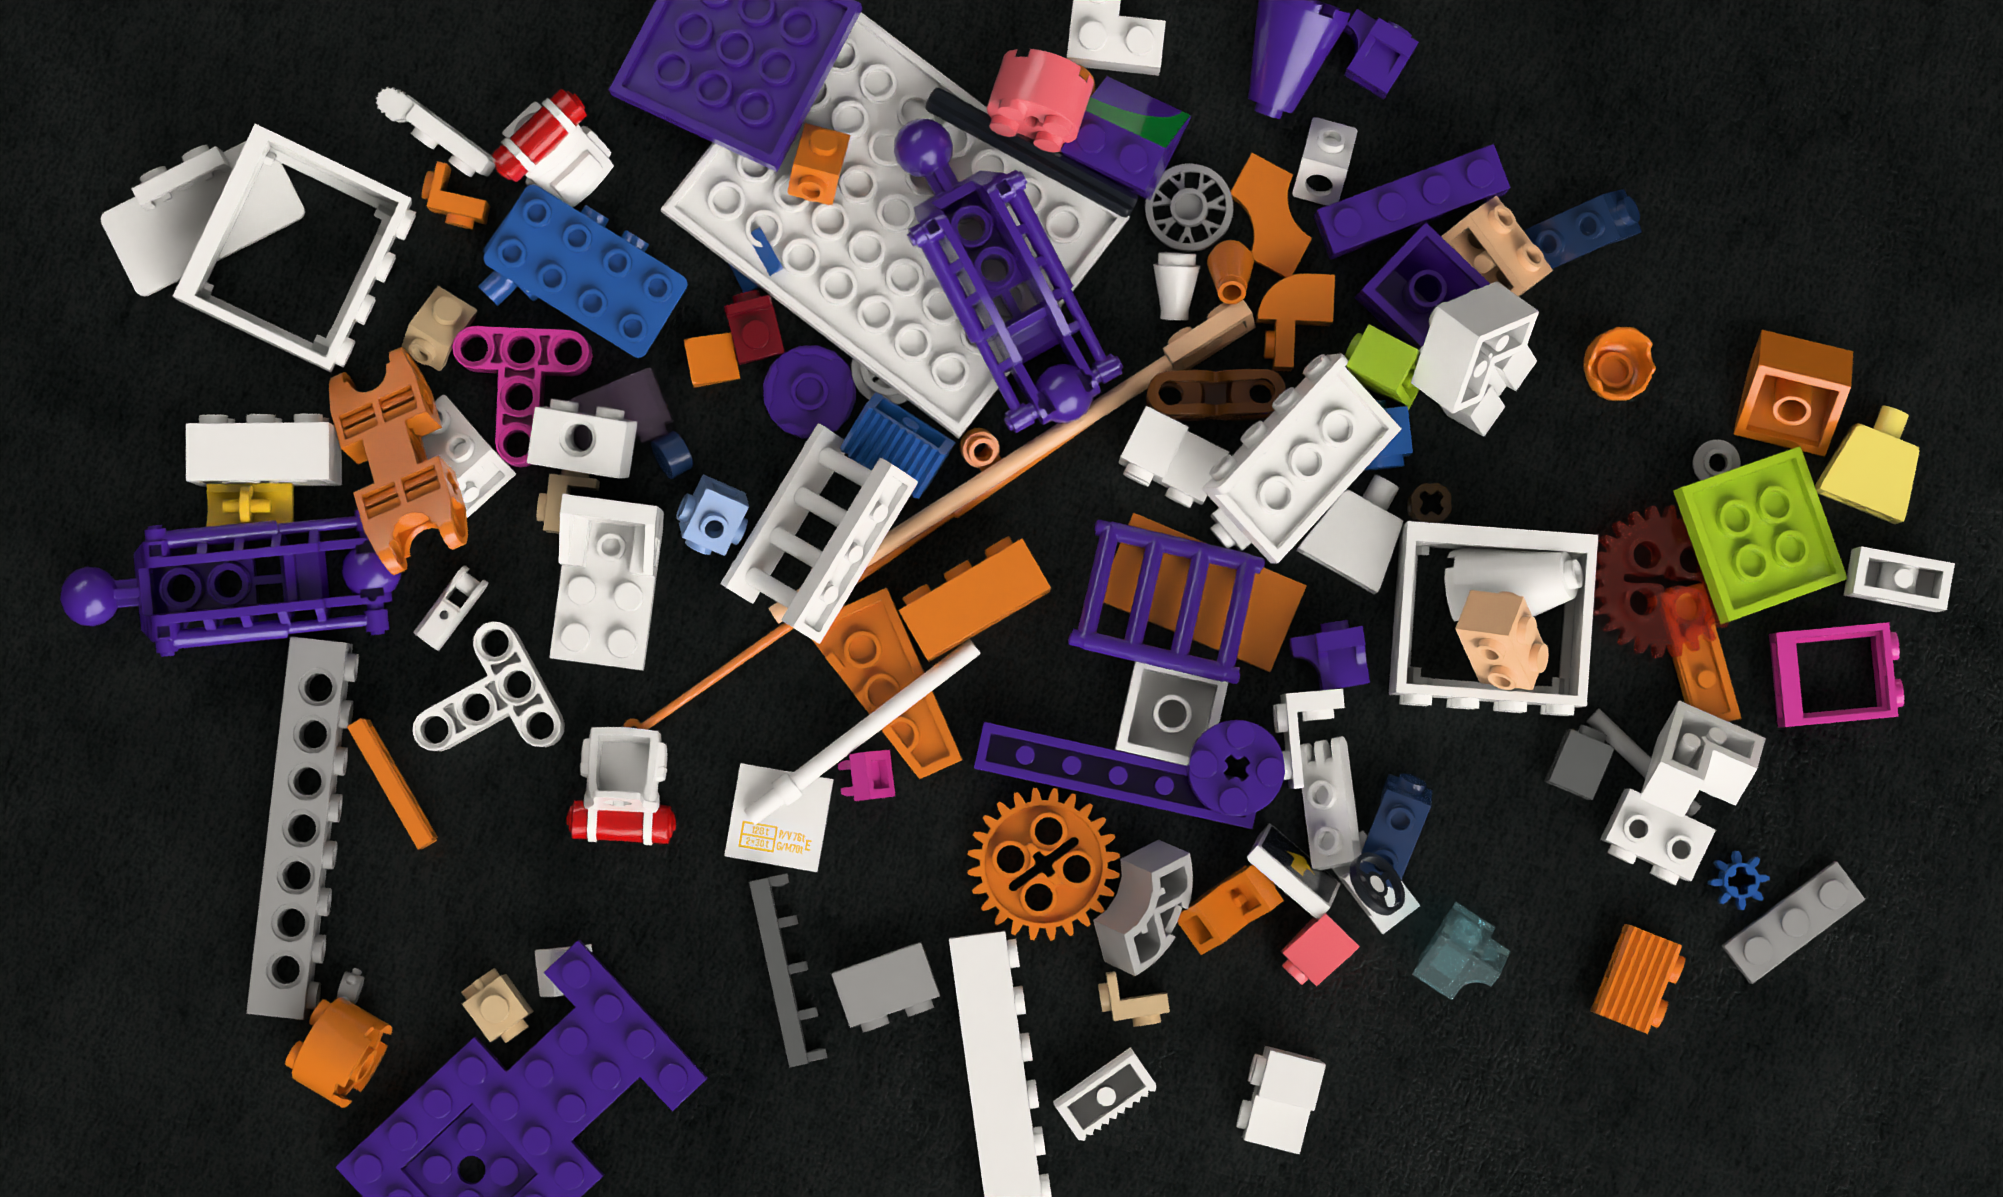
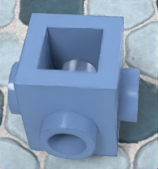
M703 475L694 494L690 495L687 493L684 496L676 514V519L680 521L679 526L682 538L686 539V545L702 554L710 555L714 551L725 556L730 544L737 545L746 530L748 519L744 518L749 508L746 493Z

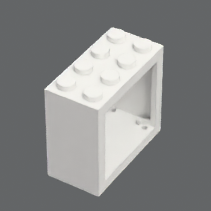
M254 124L173 297L190 307L332 373L335 364L344 368L356 342L349 338L355 322L364 325L374 306L375 297L369 295L375 280L384 283L393 266L396 255L389 251L395 238L405 240L413 224L416 212L410 210L411 198ZM274 160L377 208L374 216L382 220L332 328L326 338L317 335L314 343L212 296L211 292L214 285L207 283L262 165L266 164L271 167Z
M1407 521L1403 524L1399 538L1389 695H1400L1399 704L1414 706L1432 705V698L1447 699L1446 708L1479 709V701L1494 702L1493 711L1512 713L1526 712L1527 704L1541 705L1540 714L1553 716L1574 715V708L1587 706L1598 535ZM1429 547L1446 549L1467 547L1567 552L1572 560L1576 559L1582 568L1583 585L1581 588H1578L1577 596L1574 599L1564 603L1559 678L1552 677V687L1534 686L1533 690L1520 688L1504 690L1494 685L1480 682L1420 677L1421 668L1410 667L1418 555H1429Z

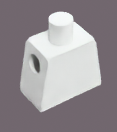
M1374 475L1362 497L1346 489L1305 537L1296 551L1372 594L1377 593L1381 587L1403 525V520L1387 512L1399 487L1378 475Z

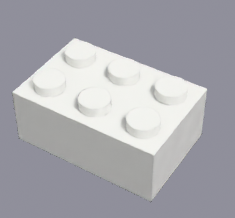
M271 414L246 415V423H235V419H229L228 415H199V423L186 424V481L201 487H207V484L292 483L294 486L342 485V454L335 426L329 423V418H323L322 414H294V423H282L281 418H275V415Z

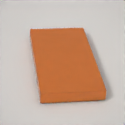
M1133 513L1128 524L1138 528L1202 542L1136 513ZM1120 543L1113 560L1103 603L1130 614L1145 548ZM1163 553L1148 622L1175 632L1191 559ZM1209 564L1192 640L1219 651L1237 570ZM1263 568L1260 574L1255 573L1237 655L1238 660L1269 673L1271 672L1307 585L1266 568Z

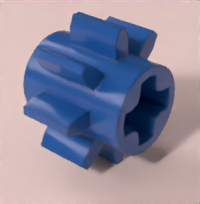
M1732 851V863L1726 865L1719 860L1713 862L1720 872L1718 878L1708 881V885L1719 886L1722 891L1717 900L1719 904H1724L1730 897L1735 898L1737 909L1745 910V898L1751 896L1753 899L1760 901L1764 899L1757 889L1760 882H1766L1770 879L1769 876L1759 875L1755 869L1759 864L1760 858L1753 857L1747 863H1742L1740 852ZM1737 867H1739L1740 874L1748 875L1749 884L1741 885V893H1738L1737 887L1729 886L1728 877L1736 875Z

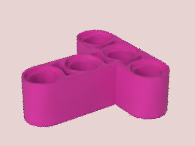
M466 327L454 338L452 348L457 361L469 371L498 373L496 451L503 460L512 466L520 468L530 466L531 464L527 463L528 453L518 458L509 455L507 451L509 438L515 433L520 432L528 434L529 438H531L535 407H544L545 375H580L591 365L593 357L592 348L582 335L571 330ZM472 338H484L488 344V351L485 357L480 361H468L464 354L467 342ZM522 339L531 340L535 346V353L532 359L522 364L515 363L511 358L512 346ZM568 341L578 342L582 347V355L579 361L568 366L561 364L557 355L561 345ZM518 386H527L533 393L532 403L524 410H513L509 405L510 393Z

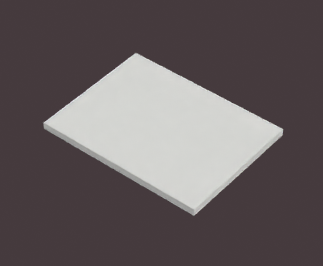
M861 12L778 172L712 143L662 206L661 212L959 439L997 391L998 386L976 344L971 343L921 247H913L907 237L908 229L918 224L913 207L932 198L934 194L924 177H915L905 172L897 163L894 154V139L898 131L908 122L919 118L932 119L942 124L950 133L953 142V156L949 165L959 182L980 170L1002 172L1005 174L1014 170L1021 171L1027 180L1024 191L1073 284L1072 292L1120 232L1130 216L1127 218L1119 216L928 112L925 109L927 99L937 87L988 114L987 107ZM805 123L851 135L832 205L808 201L789 195L787 192L793 162ZM1009 205L1007 209L1016 226H1018L1020 223L1011 205ZM964 219L958 223V232L964 239L974 241L982 237L983 231L977 221ZM758 227H761L783 267L782 270L769 276L753 245L763 247L761 242L755 240L751 235V232ZM1026 237L1024 240L1029 250L1031 251L1033 257L1037 258L1035 251L1033 250L1028 238ZM990 259L981 264V271L986 279L998 282L1006 277V271L1001 262ZM1044 269L1041 270L1050 290L1053 291L1054 288ZM1025 282L1010 290L1021 313L1037 305ZM1000 296L992 300L1004 323L1012 319ZM1063 299L1058 302L1060 308L1065 303ZM975 309V311H976V313H977V315H978V317H979V319H980L982 325H983L984 328L986 329V326H985L984 322L982 321V319H981V317H980L978 311ZM994 341L988 342L1000 364L1004 360ZM1011 371L1004 373L1006 378Z

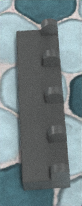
M788 873L750 881L789 1068L827 1058L826 1048H817L807 1052L801 1020L817 1017V1007L798 1010L791 974L807 971L808 965L807 961L788 964L781 928L798 924L797 915L778 919L772 886L779 887L790 883Z

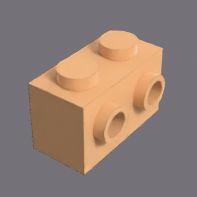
M1497 196L1471 212L1441 236L1490 284L1497 281L1518 297L1553 271L1544 259L1542 251L1531 242L1516 222L1513 213L1504 206Z
M1470 590L1455 629L1479 682L1494 685L1504 690L1514 688L1533 690L1539 672L1542 673L1546 669L1549 653L1548 647L1543 643L1537 629L1536 619L1532 617L1525 598L1507 591L1492 593Z

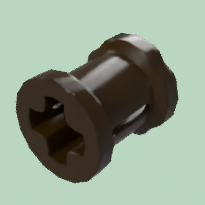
M1423 483L1413 490L1408 497L1406 506L1408 515L1414 522L1440 523L1448 517L1452 510L1450 492L1440 483ZM1420 494L1425 497H1429L1432 494L1438 496L1440 499L1436 504L1437 509L1440 511L1438 515L1432 511L1426 515L1421 513L1419 509L1422 507L1423 502L1419 498Z

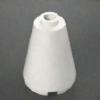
M1463 547L1449 553L1448 558H1455L1454 567L1445 568L1446 596L1454 622L1459 621L1470 590L1492 593L1507 591L1523 596L1532 617L1574 599L1577 596L1578 588H1581L1583 585V572L1580 563L1576 559L1572 560L1567 552Z

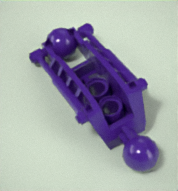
M919 118L908 122L898 131L894 139V154L897 163L905 172L915 177H924L934 196L913 207L918 224L908 229L907 237L913 247H921L971 343L976 344L1010 409L1005 413L1006 418H1004L1008 429L1018 433L1034 424V419L1036 418L1043 425L1051 420L1058 423H1070L1079 420L1088 412L1093 402V397L1101 393L1098 383L1102 382L1105 384L1121 375L1123 366L1117 356L1114 357L1112 354L1105 355L1072 292L1073 284L1024 191L1027 184L1025 176L1021 171L1018 172L1017 170L1008 174L980 170L959 182L949 165L953 156V142L950 133L942 124L932 119ZM1009 205H1011L1020 223L1018 226H1016L1007 209ZM964 219L977 221L983 231L982 237L974 241L964 239L958 232V223ZM1026 237L1028 238L1033 250L1035 251L1037 258H1034L1031 251L1029 250L1024 240ZM990 259L1001 262L1005 268L1006 277L998 282L986 279L982 274L981 264ZM1044 269L1054 288L1053 291L1050 290L1041 270ZM1025 282L1037 305L1021 313L1010 290ZM999 296L1012 319L1005 323L992 301ZM1062 299L1074 319V322L1067 324L1058 305V302ZM975 309L978 311V313H979V315H980L982 321L984 322V324H985V326H986V329H985L984 326L982 325V323H981V321H980V319H979V317H978V315H977ZM1079 330L1096 361L1092 364L1093 367L1091 369L1072 338V335ZM990 341H994L1004 360L1000 364L988 344ZM1060 344L1070 364H1057L1048 367L1039 375L1034 385L1023 364ZM1011 371L1028 404L1019 403L1004 373Z
M354 510V516L287 523H277L276 520L176 530H166V528H162V525L148 526V530H144L145 542H142L134 552L136 578L114 580L108 572L97 567L87 566L75 570L66 578L61 587L60 595L64 612L71 620L84 626H96L105 623L114 616L117 608L139 606L141 631L152 642H155L156 653H160V656L163 657L173 656L178 649L280 639L287 638L288 634L365 626L366 632H371V635L385 634V630H389L388 611L384 609L383 602L392 601V591L395 590L401 579V572L393 575L387 570L364 532L359 511ZM356 528V531H359L360 538L324 541L321 531ZM309 532L308 543L289 545L285 535ZM272 539L271 546L254 548L250 542ZM234 543V550L218 551L215 545ZM197 547V553L183 555L179 548ZM350 549L343 560L342 576L345 585L355 595L330 597L325 551ZM280 556L281 574L257 576L255 558ZM227 570H233L241 577L242 588L236 596H228L221 590L220 578ZM181 574L190 577L195 585V593L188 601H183L174 594L173 583ZM282 583L284 602L259 604L258 585ZM367 605V611H364V615L329 618L331 607ZM315 609L317 619L293 622L296 611ZM277 613L279 620L258 622L259 616L263 614ZM240 617L242 621L240 624L222 625L224 618ZM203 620L205 627L186 629L189 622Z

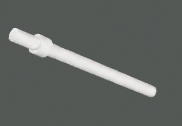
M968 639L791 775L786 772L771 784L774 788L744 810L747 816L756 825L782 804L786 803L788 806L803 795L802 789L981 654L979 650Z

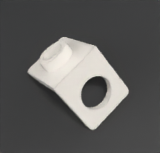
M1320 118L1312 119L1292 193L1294 197L1326 206L1339 202L1358 132L1356 128ZM1312 175H1322L1332 182L1333 187L1328 191H1316L1309 187L1306 179Z

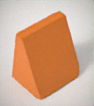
M732 333L684 339L694 388L740 379Z

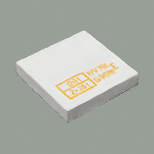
M740 763L724 856L818 872L834 779L818 777L801 790L803 795L789 806L786 803L782 804L755 825L744 810L774 788L771 784L786 772L789 775L793 772Z

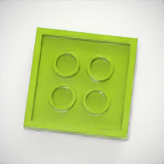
M1801 446L1673 490L1720 624L1848 579Z

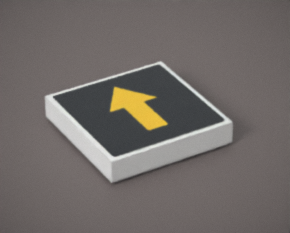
M1270 823L1259 834L1247 856L1251 864L1316 919H1320L1329 910L1341 885L1325 870L1312 869L1311 858Z

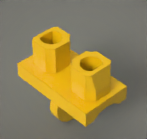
M292 483L207 484V527L276 520L277 523L294 522V484Z

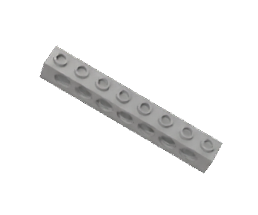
M290 637L246 1014L304 1020L310 1018V1010H314L320 1001L321 983L314 982L316 963H323L326 951V935H319L321 916H328L331 907L332 890L331 888H325L327 869H334L337 855V841H330L332 822L339 823L342 812V794L335 793L337 776L345 775L348 760V748L341 747L343 728L348 729L347 726L352 723L353 701L346 700L348 681L355 682L358 673L359 656L352 653L353 644ZM324 674L332 682V692L327 699L316 701L310 694L309 686L314 677ZM314 721L321 722L327 731L326 741L318 748L310 747L304 739L305 728ZM307 768L317 770L322 780L320 789L313 795L305 794L299 787V776ZM304 814L310 816L316 824L315 835L307 842L297 839L293 832L295 820ZM298 861L306 864L311 873L309 883L302 889L295 888L288 880L289 868ZM292 908L300 911L305 918V927L297 936L287 933L282 924L284 914ZM284 956L293 957L300 967L299 976L292 983L283 981L277 973L278 962Z

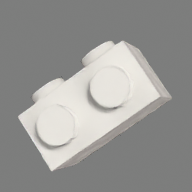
M1624 789L1600 839L1611 844L1608 853L1630 864H1634L1636 857L1653 865L1650 871L1652 875L1673 885H1676L1679 878L1685 881H1692L1716 830L1686 815L1681 817L1640 799L1641 793Z

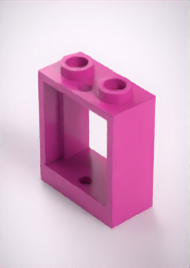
M1889 622L1769 634L1778 728L1898 717V707L1904 706V690L1901 679H1895L1893 660L1899 659L1900 651L1897 633L1890 632ZM1870 637L1877 707L1803 713L1796 644Z

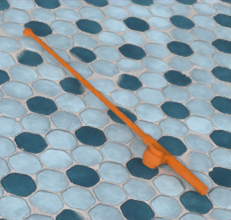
M973 428L962 436L960 452L962 457L971 466L979 468L982 472L1001 460L998 441L988 430ZM1082 431L868 566L857 584L953 517L959 518ZM985 443V447L981 452L974 453V449L978 444ZM784 622L643 723H640L637 719H629L624 723L623 727L631 728L636 726L637 729L648 730L791 631L793 627Z

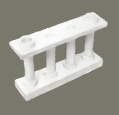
M818 423L720 584L752 604L759 593L762 592L788 608L781 621L820 644L918 484V481L882 458H879L873 470L844 455L845 452H842L840 449L844 439ZM834 471L862 487L848 511L820 496ZM809 511L837 527L823 551L795 536ZM784 552L812 567L798 592L770 576Z

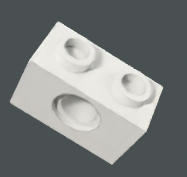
M551 399L550 407H535L527 458L528 464L613 478L629 477L638 421L624 419V410L597 406L595 415L578 412L579 403L558 399ZM581 424L590 429L593 437L590 447L585 451L580 450L574 443V432Z
M1862 546L1851 550L1844 596L1932 612L1947 610L1955 563Z

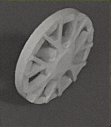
M1181 164L1164 171L1151 200L1146 199V217L1154 235L1166 246L1184 252L1200 251L1214 245L1228 230L1233 217V199L1226 182L1215 171L1198 164ZM1193 172L1200 174L1197 190L1185 188V173ZM1181 174V180L1176 181L1173 176ZM1204 175L1211 178V180L1203 183ZM1168 179L1179 189L1172 200L1159 191V188ZM1216 183L1222 190L1223 195L1211 202H1207L1202 193ZM1156 194L1162 198L1161 201L1154 202ZM1225 199L1226 207L1218 205L1219 202ZM1170 206L1172 217L1155 221L1153 207ZM1208 209L1225 212L1221 225L1206 220ZM1175 222L1185 227L1178 242L1166 236L1168 230ZM1165 224L1166 226L1161 231L1157 225ZM1202 224L1209 238L1195 243L1191 234V227ZM1211 228L1218 229L1213 235L1210 231ZM1188 237V238L1190 239V242H1191V243H1183V242H1184L1185 238Z

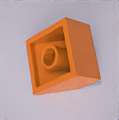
M1761 330L1749 364L1735 423L1734 435L1791 449L1801 446L1804 452L1825 456L1851 389L1853 351Z

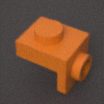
M805 123L793 162L788 194L808 201L832 205L851 135Z
M437 161L435 172L427 171L422 189V198L428 199V209L434 213L447 215L445 223L457 227L473 229L474 222L487 224L491 206L485 200L446 192L451 168L447 163Z

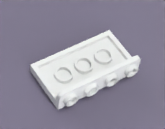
M1342 353L1326 356L1321 354L1313 359L1303 371L1306 377L1295 389L1291 387L1277 397L1272 404V408L1275 411L1264 422L1259 421L1243 434L1241 437L1243 445L1233 456L1226 455L1212 467L1209 472L1212 478L1202 488L1270 563H1279L1401 430L1399 425L1347 370L1345 366L1348 360Z

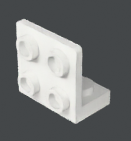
M442 395L435 401L442 428L421 438L428 460L439 455L455 471L468 518L513 478L516 473L483 439L446 395Z
M1343 689L1280 695L1281 704L1273 705L1275 732H1284L1285 751H1282L1285 763L1284 780H1288L1289 788H1304L1297 712H1302L1303 721L1334 718V709L1345 708Z

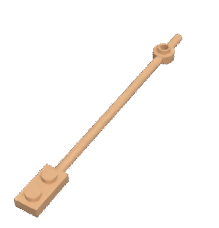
M1244 300L1237 304L1222 303L1208 314V320L1194 329L1186 327L1176 332L1168 340L1169 345L1163 348L1165 354L1163 357L1095 399L1088 412L1079 420L1054 425L888 531L868 566L1148 388L1151 380L1157 374L1165 371L1190 370L1256 328L1250 308ZM777 602L769 607V610L778 624L781 623V619L788 608Z

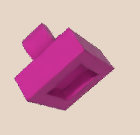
M890 750L849 754L850 760H845L838 764V770L850 769L853 786L841 788L842 795L854 796V801L895 796Z

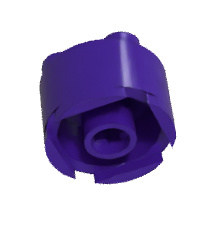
M1244 720L1225 721L1208 728L1194 742L1187 762L1188 782L1197 799L1210 810L1228 816H1245L1266 807L1278 794L1285 775L1283 753L1275 738L1261 726ZM1228 756L1235 760L1242 757L1246 760L1247 765L1243 768L1246 777L1242 781L1238 777L1230 779L1225 777L1224 772L1228 768L1225 759Z

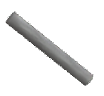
M1597 709L1586 722L1593 729L1606 734L1605 740L1612 747H1615L1614 749L1646 779L1651 758L1603 711ZM1693 800L1685 815L1691 818L1701 808V805Z

